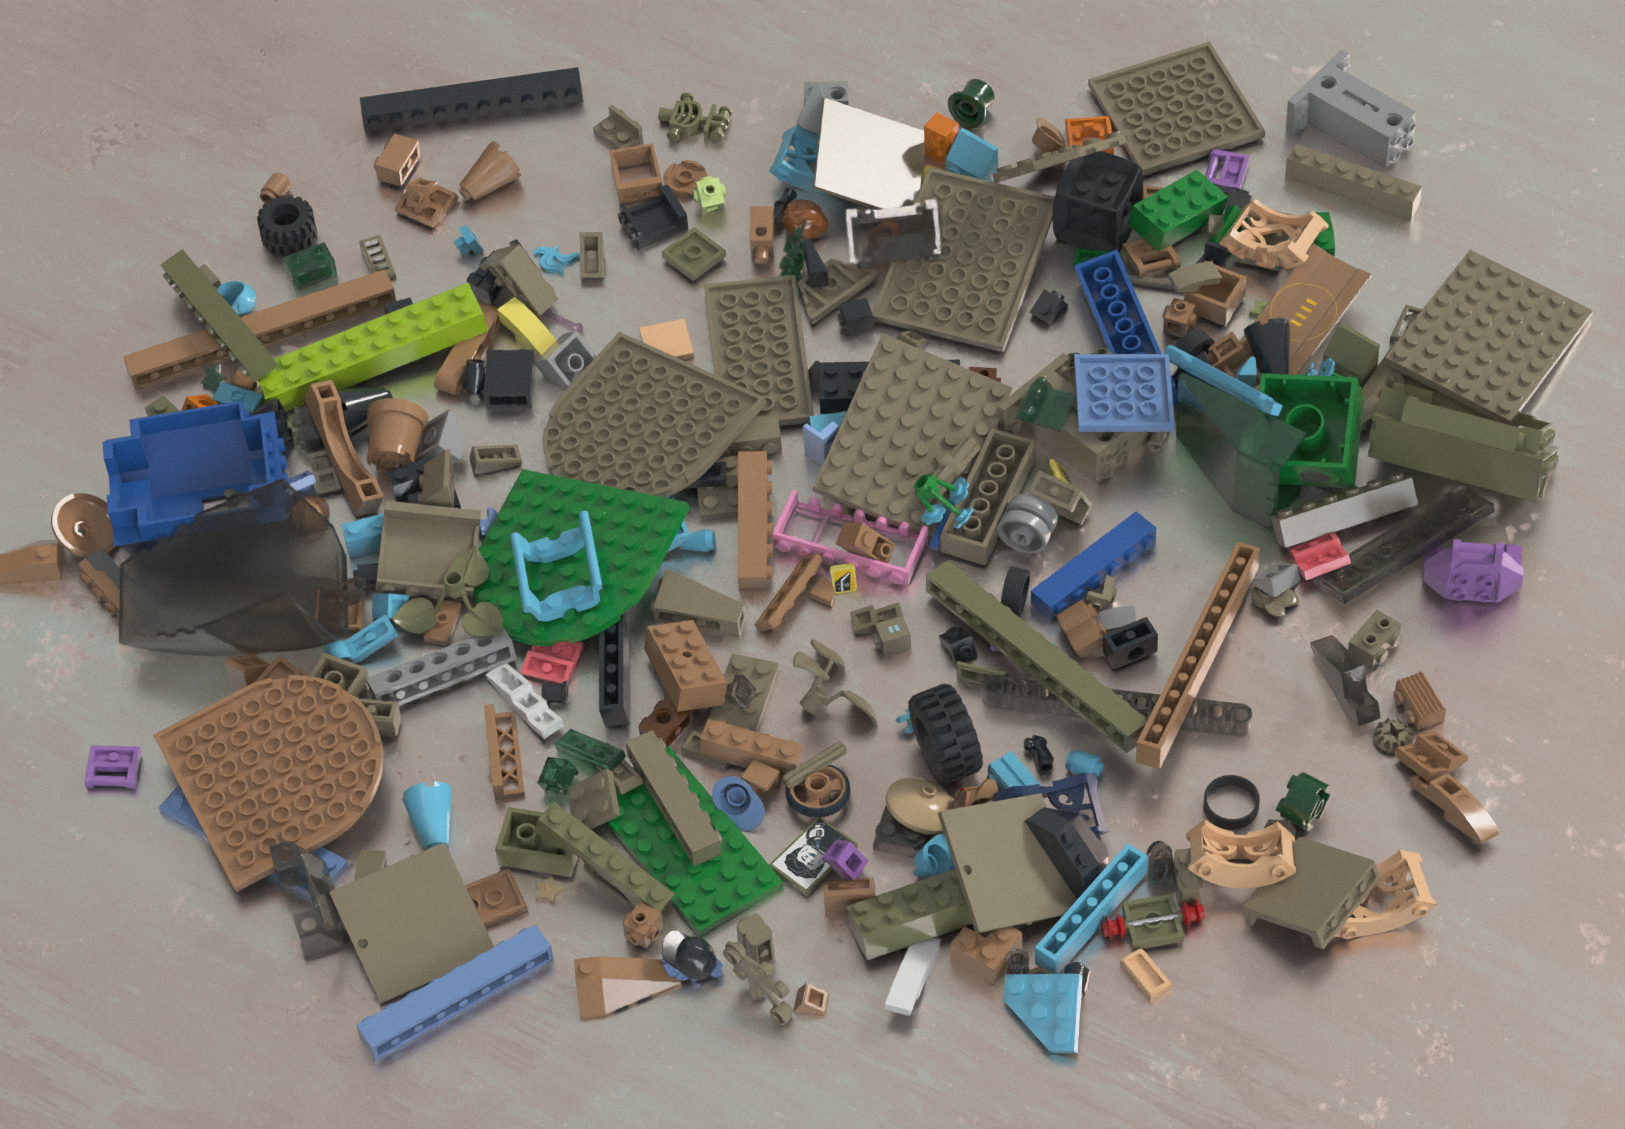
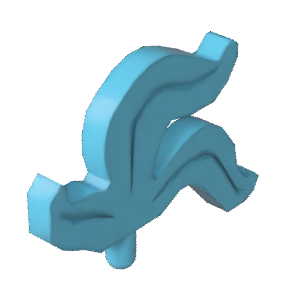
M557 245L553 248L537 247L533 251L534 257L537 255L542 256L539 264L544 271L559 272L560 275L564 273L562 265H568L577 259L580 260V253L575 252L562 255L557 251ZM555 258L560 264L553 262V259Z

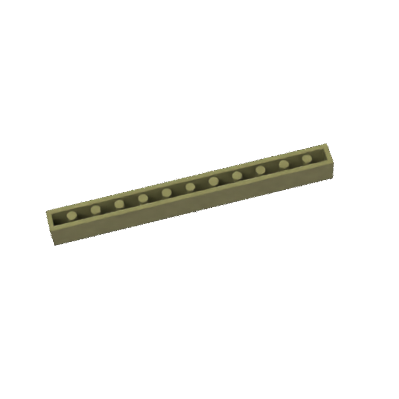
M946 561L926 574L927 593L1124 752L1128 753L1137 747V741L1148 721L1146 716L1138 713L1127 701L1122 700L1113 693L1111 688L1103 685L1092 673H1088L1077 661L1069 658L1058 646H1054L1042 633L1034 630L1024 619L1014 614L1008 606H1004L993 594L985 591L975 580L965 575L959 567H955L952 563Z

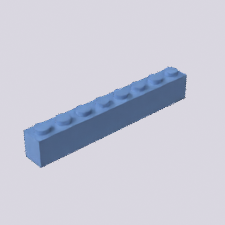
M536 924L530 928L522 929L514 937L499 942L494 948L476 955L473 960L466 964L453 968L450 973L441 978L433 979L428 985L418 991L410 992L402 1000L387 1005L382 1011L373 1016L364 1018L361 1023L356 1025L359 1038L373 1059L377 1060L554 960L552 947Z

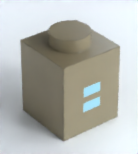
M903 616L875 623V634H872L875 647L880 648L883 657L911 649V634Z

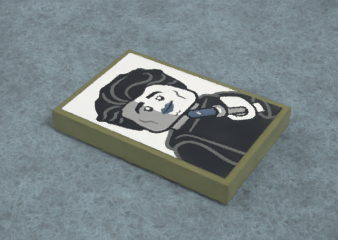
M818 817L769 865L780 878L808 897L835 871L828 863L822 860V857L835 840L850 841L856 848L858 846L854 840L822 817Z

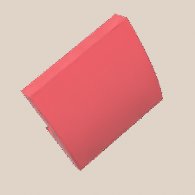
M1334 532L1288 547L1294 563L1298 565V570L1305 580L1351 564L1348 553L1342 548L1340 539Z
M569 641L554 643L553 646L533 645L531 651L528 650L520 673L552 683H563V681H568L569 683L585 646L580 642L570 643Z

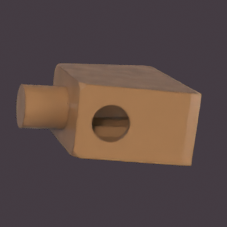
M750 206L751 256L755 257L756 263L766 264L768 257L774 256L775 220L773 206Z

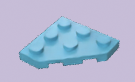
M1005 975L1003 1000L1044 1046L1052 1053L1078 1052L1082 975Z

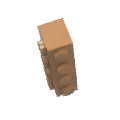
M708 719L700 738V755L725 760L727 763L748 768L751 762L756 759L780 771V778H782L783 775L802 764L803 745L792 740L787 741L776 738L770 734L754 732L745 727H736L723 721Z

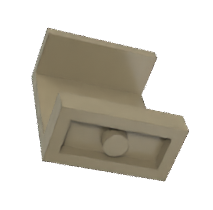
M1038 471L1028 491L1029 494L1040 497L1048 502L1055 509L1057 515L1079 525L1083 524L1092 506V503L1081 489L1041 471Z

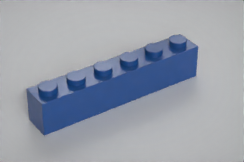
M1137 511L1033 588L1031 590V606L1052 622L1057 618L1058 614L1078 601L1083 600L1088 591L1100 588L1106 575L1116 576L1121 568L1128 563H1133L1138 555L1145 550H1150L1156 543V527Z

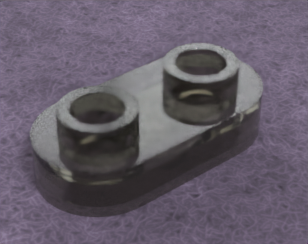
M1158 840L1153 842L1147 849V872L1149 883L1163 890L1172 884L1175 872L1172 848L1163 841Z

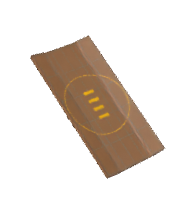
M1314 243L1306 252L1309 256L1306 261L1293 269L1253 322L1260 321L1261 325L1268 323V319L1272 318L1288 320L1290 325L1289 375H1299L1372 277L1371 273L1349 265L1327 253ZM1243 336L1239 342L1244 347L1249 358L1254 357Z

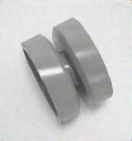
M1018 494L1010 499L1005 513L997 525V533L1001 540L1014 550L1026 554H1037L1046 548L1050 535L1058 523V515L1055 509L1040 497L1030 494Z

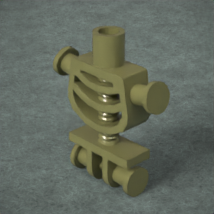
M682 93L680 100L676 101L674 109L662 107L659 109L658 120L669 122L670 131H668L666 136L672 142H678L679 135L693 136L700 130L702 125H704L703 133L705 140H708L710 136L714 141H722L724 137L722 133L726 132L730 121L728 117L732 114V110L727 106L720 107L718 114L717 105L712 104L708 117L702 116L701 106L697 101H693L694 97L691 93Z

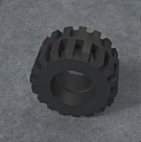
M282 195L277 199L272 198L269 203L263 204V208L258 211L257 222L261 241L265 248L268 247L269 251H276V254L279 255L282 253L291 255L294 252L297 254L302 249L306 250L308 244L312 245L314 242L313 238H316L317 228L313 209L309 206V202L306 200L302 201L301 197L297 196L294 198L293 195L284 197Z

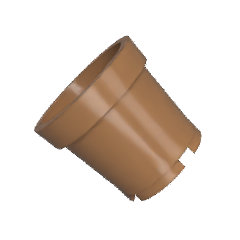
M385 398L372 402L367 410V425L369 427L367 463L370 466L371 463L374 464L377 471L385 474L387 471L391 472L392 469L395 470L401 466L413 464L420 437L424 434L428 422L427 412L421 406L403 399Z

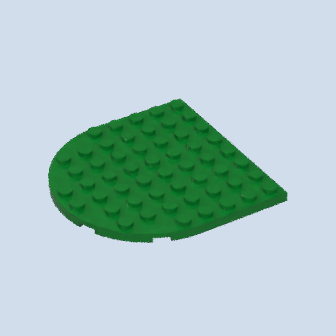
M522 469L479 548L482 557L488 565L489 575L485 582L473 587L476 604L480 602L493 604L501 613L503 627L509 637L523 644L553 646L554 643L564 641L574 643L597 635L600 631L606 630L620 621V616L631 606L634 608L644 596L690 507L687 502ZM587 511L602 582V589L599 590L600 602L592 608L579 612L575 608H570L565 611L563 617L551 621H538L531 612L526 613L523 611L510 535L515 532L519 533L528 543L546 537L554 541L560 537L562 532L580 527L579 513ZM585 546L571 556L547 563L527 561L524 558L529 590L539 602L545 600L549 595L575 586H591Z

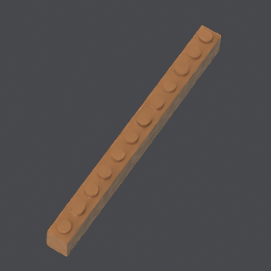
M384 269L240 318L263 346L267 347L383 308L384 304L395 302L396 297L394 287ZM204 329L138 352H133L123 356L133 387L135 390L228 360L230 359L227 355L229 350L223 351L216 342L218 337L215 336L213 338Z
M1241 542L1236 543L1137 741L1136 763L1160 770L1252 583L1251 580H1253L1259 569V547Z

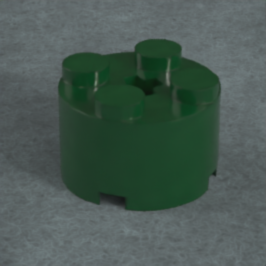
M1302 772L1298 776L1292 775L1286 787L1289 791L1286 797L1281 798L1276 811L1280 813L1281 818L1310 831L1314 827V825L1310 824L1313 818L1319 820L1328 803L1330 794L1326 793V791L1331 790L1332 786Z

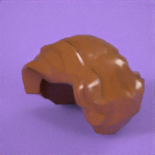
M796 199L791 201L784 210L782 220L784 228L796 241L804 242L805 238H819L827 232L828 220L821 207L815 202Z

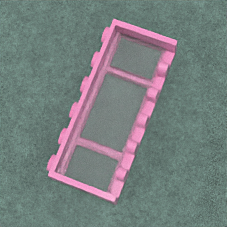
M794 489L772 533L773 546L779 551L791 552L801 557L818 553L823 559L822 562L827 565L854 563L855 571L868 574L873 578L879 577L890 580L894 584H904L907 586L910 584L909 582L924 547L929 542L928 527L923 526L920 534L917 535L910 533V525L907 522H901L899 528L895 529L888 527L887 519L884 516H878L876 523L865 520V512L860 509H856L853 517L843 514L842 505L839 503H834L831 510L821 508L820 500L817 497H811L808 504L798 501V493ZM844 522L863 523L896 544L889 563L849 553L836 545Z

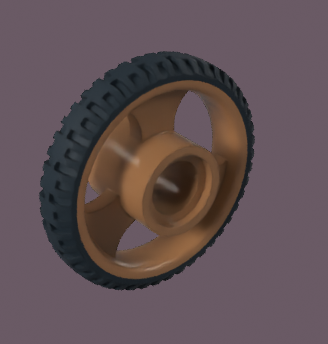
M828 765L820 771L810 774L805 780L797 784L805 787V803H802L795 796V786L792 788L785 787L786 799L789 805L797 813L799 812V814L811 818L828 817L839 812L847 804L851 790L849 779L845 773L833 765ZM828 776L833 777L834 780L830 781ZM831 793H840V796L829 804Z

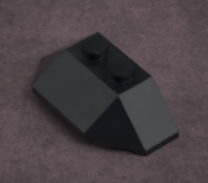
M1043 807L1024 821L1076 899L1084 893L1107 867L1109 855L1081 813Z

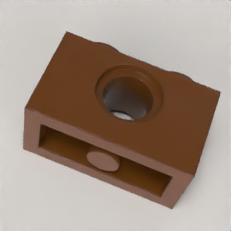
M667 694L663 700L657 702L652 713L641 720L638 727L639 735L653 730L657 738L661 737L666 748L668 746L671 748L694 722L693 710L677 712Z

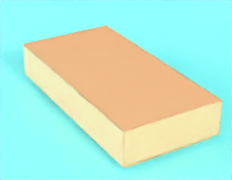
M1142 948L1137 949L1120 960L1122 968L1150 1001L1172 989V983Z

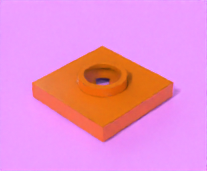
M1110 116L1065 119L1068 146L1080 144V147H1082V139L1086 136L1100 137L1101 141L1106 140V135L1112 133ZM1114 147L1102 152L1114 154Z

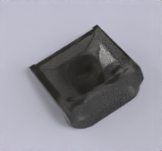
M885 806L880 823L875 830L876 836L873 850L915 858L916 853L928 842L930 834L920 833L904 826L892 816L887 806Z

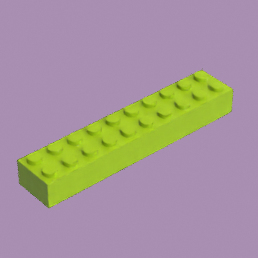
M467 282L274 358L278 367L258 380V384L265 401L268 402L277 397L286 412L306 404L304 399L311 384L332 380L336 390L344 389L453 346L455 343L488 332L487 324L475 295Z

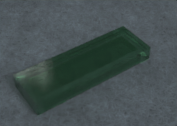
M573 729L567 731L554 743L557 751L603 770L609 769L612 771L626 757L624 750Z

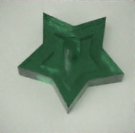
M217 364L213 368L204 367L205 377L201 384L210 385L213 390L217 391L219 383L227 379L221 373V364Z

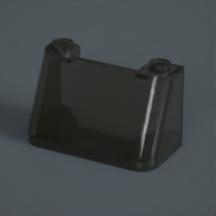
M937 199L925 200L924 206L921 203H915V205L878 210L866 209V213L865 211H858L857 208L846 209L850 262L852 266H857V270L871 269V265L919 259H925V262L939 261V257L943 256L941 203Z

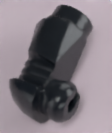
M1033 735L1032 738L1024 739V749L1026 751H1033V757L1040 772H1050L1053 769L1054 757L1046 746L1047 740L1044 737Z

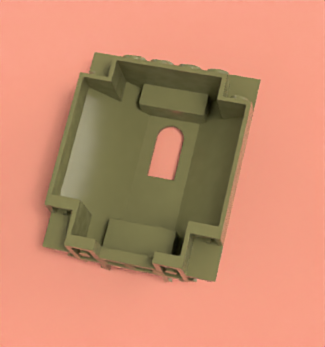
M1396 382L1393 384L1392 389L1387 387L1382 389L1376 413L1372 414L1374 422L1370 430L1369 442L1371 443L1368 457L1536 502L1537 497H1542L1550 473L1556 470L1559 456H1557L1559 447L1550 445L1553 444L1556 430H1552L1554 424L1537 420L1538 417L1520 412L1511 425H1507L1434 389H1420Z

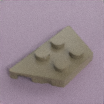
M831 258L824 263L828 270L829 284L827 286L811 288L808 275L798 282V290L810 323L812 325L839 307L841 303L846 302L878 279V272L873 269L871 272L859 270L858 265L846 264Z

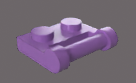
M1217 149L1211 150L1205 177L1221 191L1230 192V190L1236 191L1241 189L1250 156ZM1224 162L1220 178H1214L1218 163Z
M91 745L85 774V787L94 788L95 785L127 786V789H136L141 757L140 746ZM96 772H128L127 776H95Z

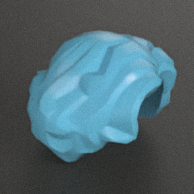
M237 280L226 282L217 289L239 317L249 315L255 306L256 293L251 286Z

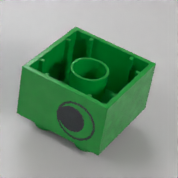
M1261 373L1259 391L1283 406L1279 416L1264 413L1257 409L1251 466L1259 483L1341 488L1355 486L1365 400L1357 377Z

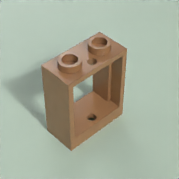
M653 143L609 151L619 204L661 197L660 187L663 185ZM650 163L653 177L621 182L619 168Z

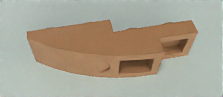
M1446 773L1431 781H1426L1419 774L1410 778V786L1445 810V820L1479 844L1499 835L1497 826L1484 807L1450 774Z

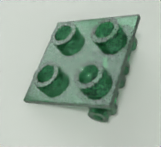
M805 219L799 227L796 226L794 228L791 240L787 239L784 245L783 252L786 255L783 256L779 264V269L782 270L780 276L785 274L795 275L797 280L802 275L805 257L804 241L801 238L806 222Z
M1040 376L1035 379L1034 383H1031L1015 419L1061 431L1076 399V395L1048 387L1047 379Z

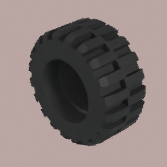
M944 683L913 695L908 701L910 720L918 745L934 777L943 784H950L978 773L983 766L980 742L978 741L972 719L956 689L952 685Z

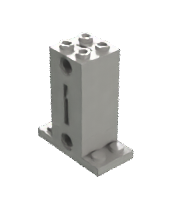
M1341 50L1288 100L1286 132L1294 135L1308 123L1387 168L1392 162H1396L1405 149H1409L1413 145L1416 111L1347 73L1349 69V53Z

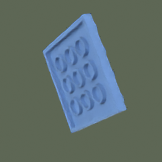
M1074 354L1078 432H1174L1175 421L1169 354Z

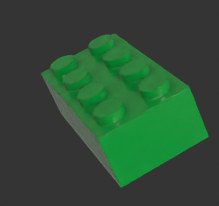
M1196 169L1133 205L1128 225L1160 252L1209 224V215L1222 216L1228 196Z

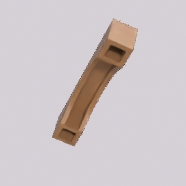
M329 380L311 384L304 400L355 516L377 512L384 498L376 477L370 474L363 466L352 446L344 421L341 399L333 381Z

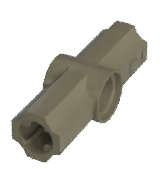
M964 436L950 454L947 453L942 458L933 475L951 485L956 483L964 475L970 462L979 453L981 447L972 437ZM938 485L940 489L939 494L943 496L948 489Z

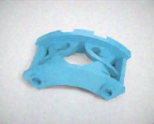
M799 124L784 131L782 135L783 141L769 172L776 176L779 181L786 182L799 189L826 194L813 189L814 173L807 165V163L816 162V142L819 136L807 131ZM790 145L794 147L795 151L789 149ZM786 156L792 158L788 160V163L784 161Z

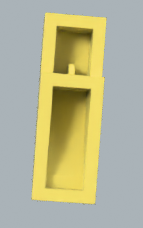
M516 297L497 309L499 321L515 334V340L528 350H533L536 357L539 358L556 341L543 323Z

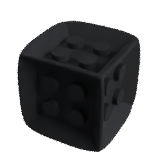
M1102 151L1070 160L1058 183L1053 201V232L1055 237L1062 242L1082 249L1107 252L1118 250L1119 253L1122 250L1123 243H1126L1133 230L1128 225L1132 207L1142 201L1143 171L1141 166L1131 160Z

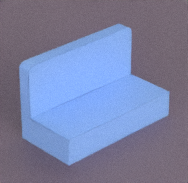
M832 421L821 432H818L806 423L803 426L805 455L822 467L840 426Z

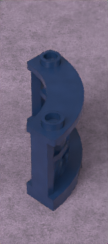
M1080 773L1052 781V787H1040L1039 784L1012 786L994 793L995 801L1042 793L1043 799L1048 798L1050 803L1058 810L1079 813L1081 810H1092L1096 825L1090 828L1098 840L1102 839L1103 834L1110 832L1106 826L1096 784H1098L1096 774ZM1085 788L1087 789L1089 804H1082ZM1066 795L1068 799L1065 803L1072 802V805L1061 803L1059 796ZM1081 814L1086 821L1090 819L1089 816Z

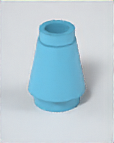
M708 529L690 533V538L682 543L680 548L681 550L700 552L715 550V533L713 530L709 531Z

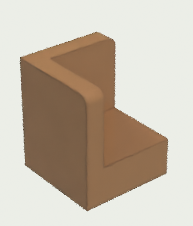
M756 759L751 762L741 776V779L749 783L753 791L756 787L763 791H768L771 786L778 788L781 785L780 771Z

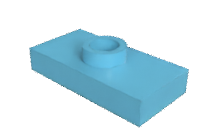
M222 382L212 399L218 404L243 401L244 409H249L251 413L261 406L264 396Z

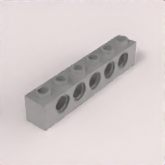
M503 627L497 635L465 639L368 677L366 681L373 700L398 702L400 706L517 660L512 640Z

